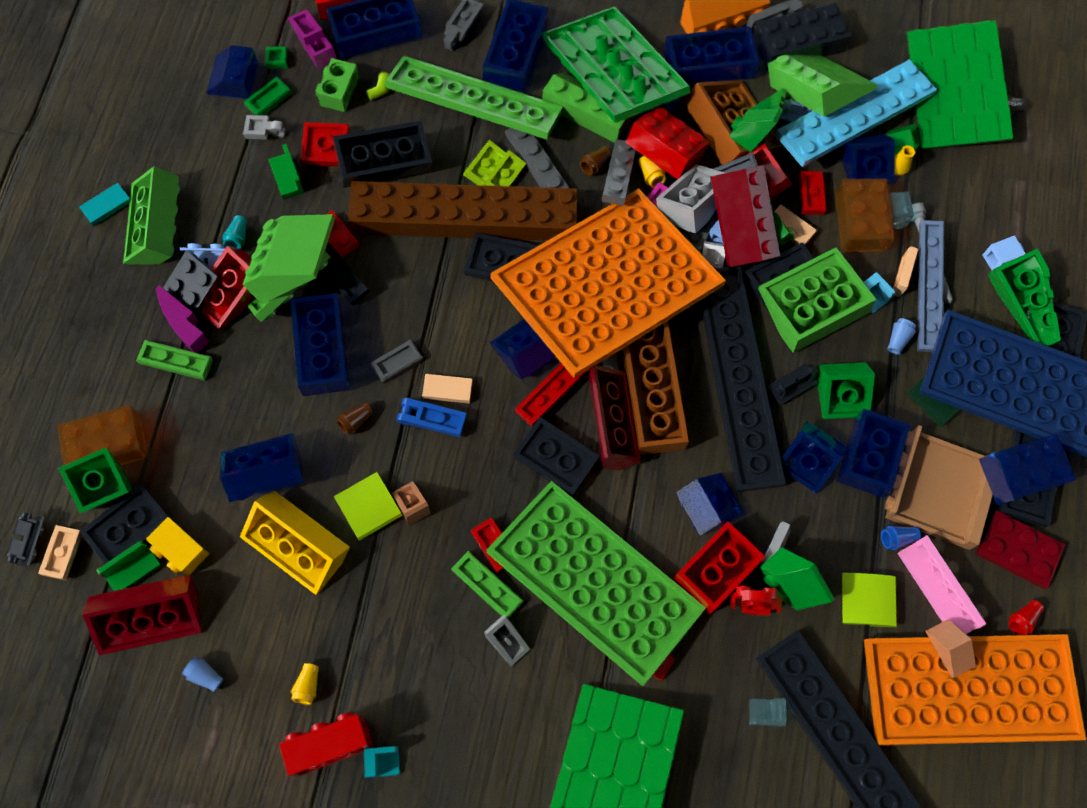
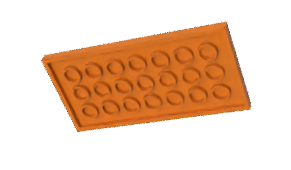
M1068 634L969 636L972 639L976 666L954 678L949 674L929 637L872 638L864 640L875 741L878 745L1086 740Z

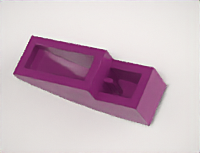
M307 10L288 18L301 44L318 70L328 66L331 58L337 59L332 45L324 36L323 30Z
M158 286L156 288L158 301L170 326L192 352L199 353L209 341L203 332L195 327L199 322L192 311L162 287Z

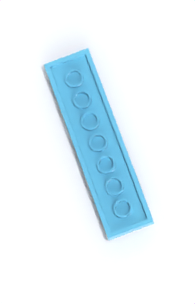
M908 60L870 80L877 84L876 90L825 117L812 111L778 129L775 136L797 162L804 167L935 94L937 89Z

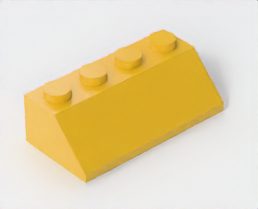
M274 490L254 501L240 535V538L315 595L322 590L341 566L350 548Z

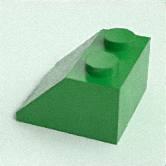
M866 362L819 365L818 392L823 419L870 417L875 373Z
M108 447L58 468L80 514L133 490L124 468Z
M782 547L760 567L766 576L764 578L765 582L771 588L778 590V596L782 598L783 606L788 605L795 610H801L831 603L834 600L815 564Z

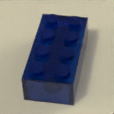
M356 0L326 8L329 24L341 59L422 37L420 19L413 0Z
M506 0L483 64V81L525 92L543 40V32L546 31L548 25V7L520 0Z
M750 26L666 36L663 52L665 60L688 85H696L700 82L730 81L755 77L759 59Z
M338 293L290 299L297 384L303 396L350 390L343 311Z

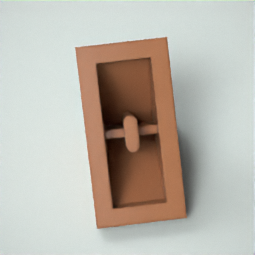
M413 481L392 492L409 526L431 514L426 500Z
M949 619L925 631L952 678L976 666L972 639Z

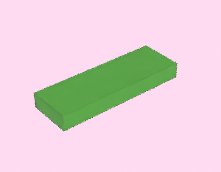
M144 340L136 361L141 365L205 381L213 358Z
M469 551L451 569L501 616L505 615L507 619L523 603V600Z

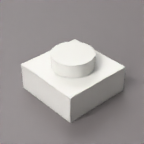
M704 241L701 255L714 268H723L725 258L723 244Z

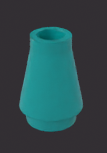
M234 216L233 221L223 234L222 239L225 247L230 246L241 249L245 245L247 219L243 216Z

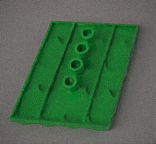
M615 6L543 32V38L547 46L561 59V63L582 83V87L597 101V105L615 123L690 93V87Z
M996 20L907 31L910 61L937 89L933 96L915 105L920 150L1012 140L1010 109L1008 107Z
M583 684L550 808H662L684 710L670 708L669 706Z

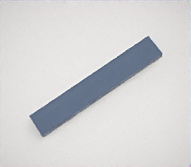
M921 220L919 223L917 351L921 352L933 351L943 320L944 221Z

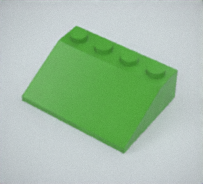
M783 55L768 63L770 86L778 91L784 88L786 96L823 117L877 89V84L823 56Z
M334 215L281 216L275 220L270 219L263 226L262 235L257 241V248L251 257L252 261L245 272L246 277L242 285L261 303H265L315 279L334 224Z
M836 247L758 288L780 336L793 353L869 314L876 301V298Z

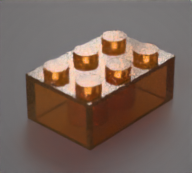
M842 179L835 192L842 252L887 251L894 240L887 179Z
M131 405L57 425L64 465L105 447L109 448L121 465L148 458L140 415Z

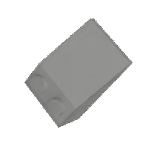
M695 164L656 198L657 208L675 227L696 234L709 222L716 210L710 176L724 174V172Z

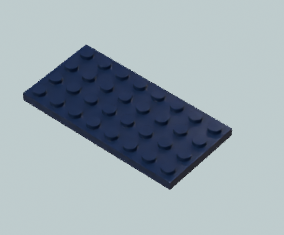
M947 310L944 313L919 394L1087 457V361Z

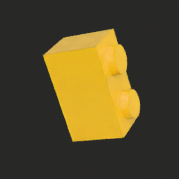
M169 517L146 538L152 545L149 549L158 558L161 559L163 556L170 561L167 566L177 575L180 572L190 575L209 555L201 545Z

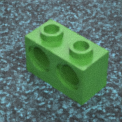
M331 58L329 65L324 68L323 80L316 88V96H318L320 106L342 112L346 111L359 79L356 64Z

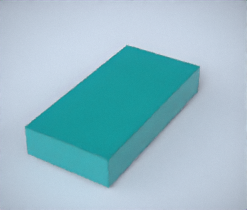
M117 183L79 206V208L90 223L95 226L130 204V198Z

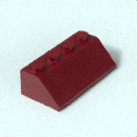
M764 165L710 176L727 267L759 262L780 256Z
M594 365L589 369V382L601 460L604 469L620 471L641 462L626 373Z
M191 575L89 596L82 614L99 656L202 633L198 594Z

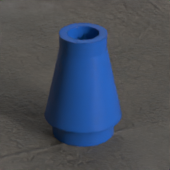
M888 526L881 532L883 546L891 550H897L914 541H919L921 538L920 530L916 526Z

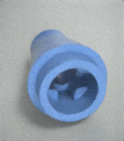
M898 319L893 325L887 350L900 355L916 333V325L907 319Z
M196 656L188 663L182 673L187 677L186 680L208 688L213 692L217 690L224 680L203 658L199 659Z

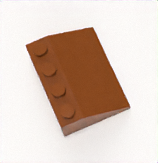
M743 81L697 83L683 101L697 122L699 129L704 133L707 140L710 141L709 145L715 151L720 163L724 165L750 153L729 137L733 130L731 124L738 115L742 117L750 108L757 105ZM772 128L755 148L764 143L771 153L782 150L784 145L775 136L776 133Z

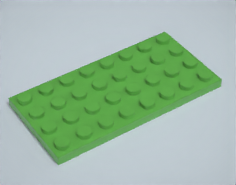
M553 481L540 492L487 549L489 556L642 686H644L706 608Z

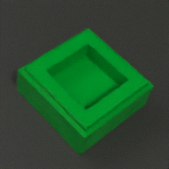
M287 46L266 47V69H288Z

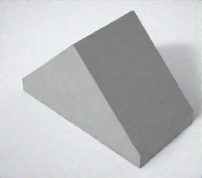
M505 615L484 632L488 641L510 666L530 650Z

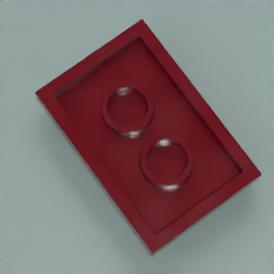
M995 510L991 514L975 554L1042 589H1046L1049 587L1065 544Z

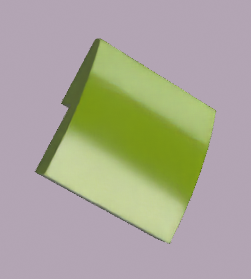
M489 140L463 175L477 185L510 186L526 163L510 150L506 153Z
M377 472L334 496L358 540L365 538L402 516Z
M842 573L843 624L897 627L895 576Z

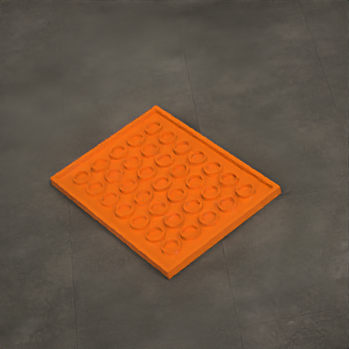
M640 189L626 196L624 206L617 204L607 206L491 273L493 282L574 379L591 369L592 366L604 361L723 287L726 281Z

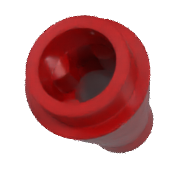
M1031 600L1027 605L1013 613L1009 617L1010 621L1008 622L1010 629L1017 635L1031 634L1041 613L1044 611L1043 605L1036 600Z

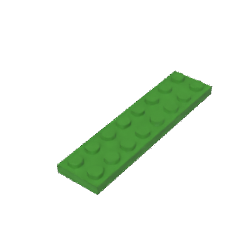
M407 56L402 57L385 80L386 88L544 139H548L563 110L561 105Z

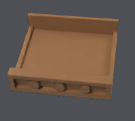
M918 425L912 432L909 431L906 435L904 444L907 447L905 453L903 452L898 460L900 470L899 474H896L892 480L891 487L894 490L892 496H889L884 508L887 510L885 518L908 527L916 526L923 533L970 550L980 543L1003 456L993 453L986 457L921 432L922 426Z

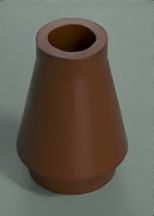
M603 146L596 151L584 155L580 161L581 170L589 176L597 174L611 157V151L608 147Z
M363 403L358 407L339 414L340 417L336 419V422L344 434H354L373 414V411L367 403Z

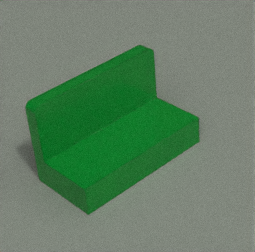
M287 144L282 145L285 154L268 159L283 200L304 193Z
M139 541L97 569V572L100 576L106 578L113 591L135 586L160 569L162 564L149 549L150 546Z

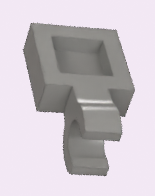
M247 115L243 135L246 139L267 140L268 134L283 138L286 129L282 128L283 123L281 121L270 122L268 116Z

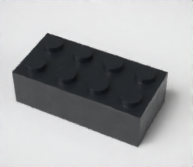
M836 2L758 21L753 34L754 43L767 72L769 71L768 63L776 60L779 56L810 55L827 57L846 51L852 37Z
M422 121L333 136V147L343 188L351 187V181L380 182L431 171L432 160Z

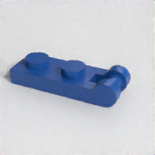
M403 398L401 403L403 408L401 413H398L396 419L398 423L461 437L467 413L410 398ZM412 410H418L416 416L410 415Z

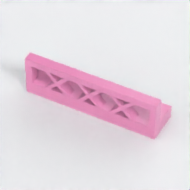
M928 536L923 537L897 553L942 622L949 619L965 634L986 624Z

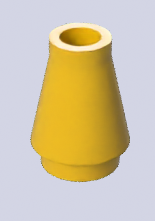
M904 146L900 152L891 158L889 165L892 173L903 175L910 171L915 154L913 147Z
M645 156L641 157L638 164L641 167L646 184L652 188H655L659 182L664 184L666 181L665 171Z
M308 663L304 664L291 690V694H293L292 701L311 705L313 699H316L318 666Z

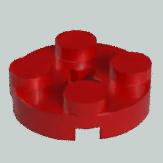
M748 586L736 587V592L731 595L730 606L734 610H736V606L741 607L742 613L771 615V610L777 609V613L782 611L783 600L778 596V590L774 588H763L762 591L752 590Z

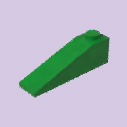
M782 88L750 108L742 117L738 115L731 124L733 130L729 137L751 152L777 124L783 111L782 106L784 105L783 100L786 96V90Z
M1038 248L994 268L987 274L997 294L1030 340L1045 346H1050L1061 340L1057 314L1054 312L1052 300L1054 298L1053 290H1051L1049 283L1050 272Z

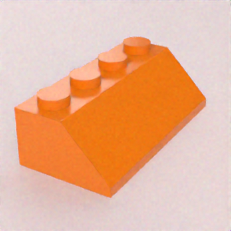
M685 0L681 25L691 42L703 40L710 35L720 34L728 29L743 26L748 23L750 15L769 8L770 0Z

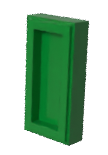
M276 77L245 100L244 104L254 115L264 116L292 95L289 87Z

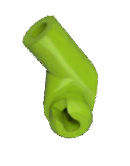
M380 73L377 86L367 90L371 101L389 93L390 89L386 88L385 82L390 75L389 73Z

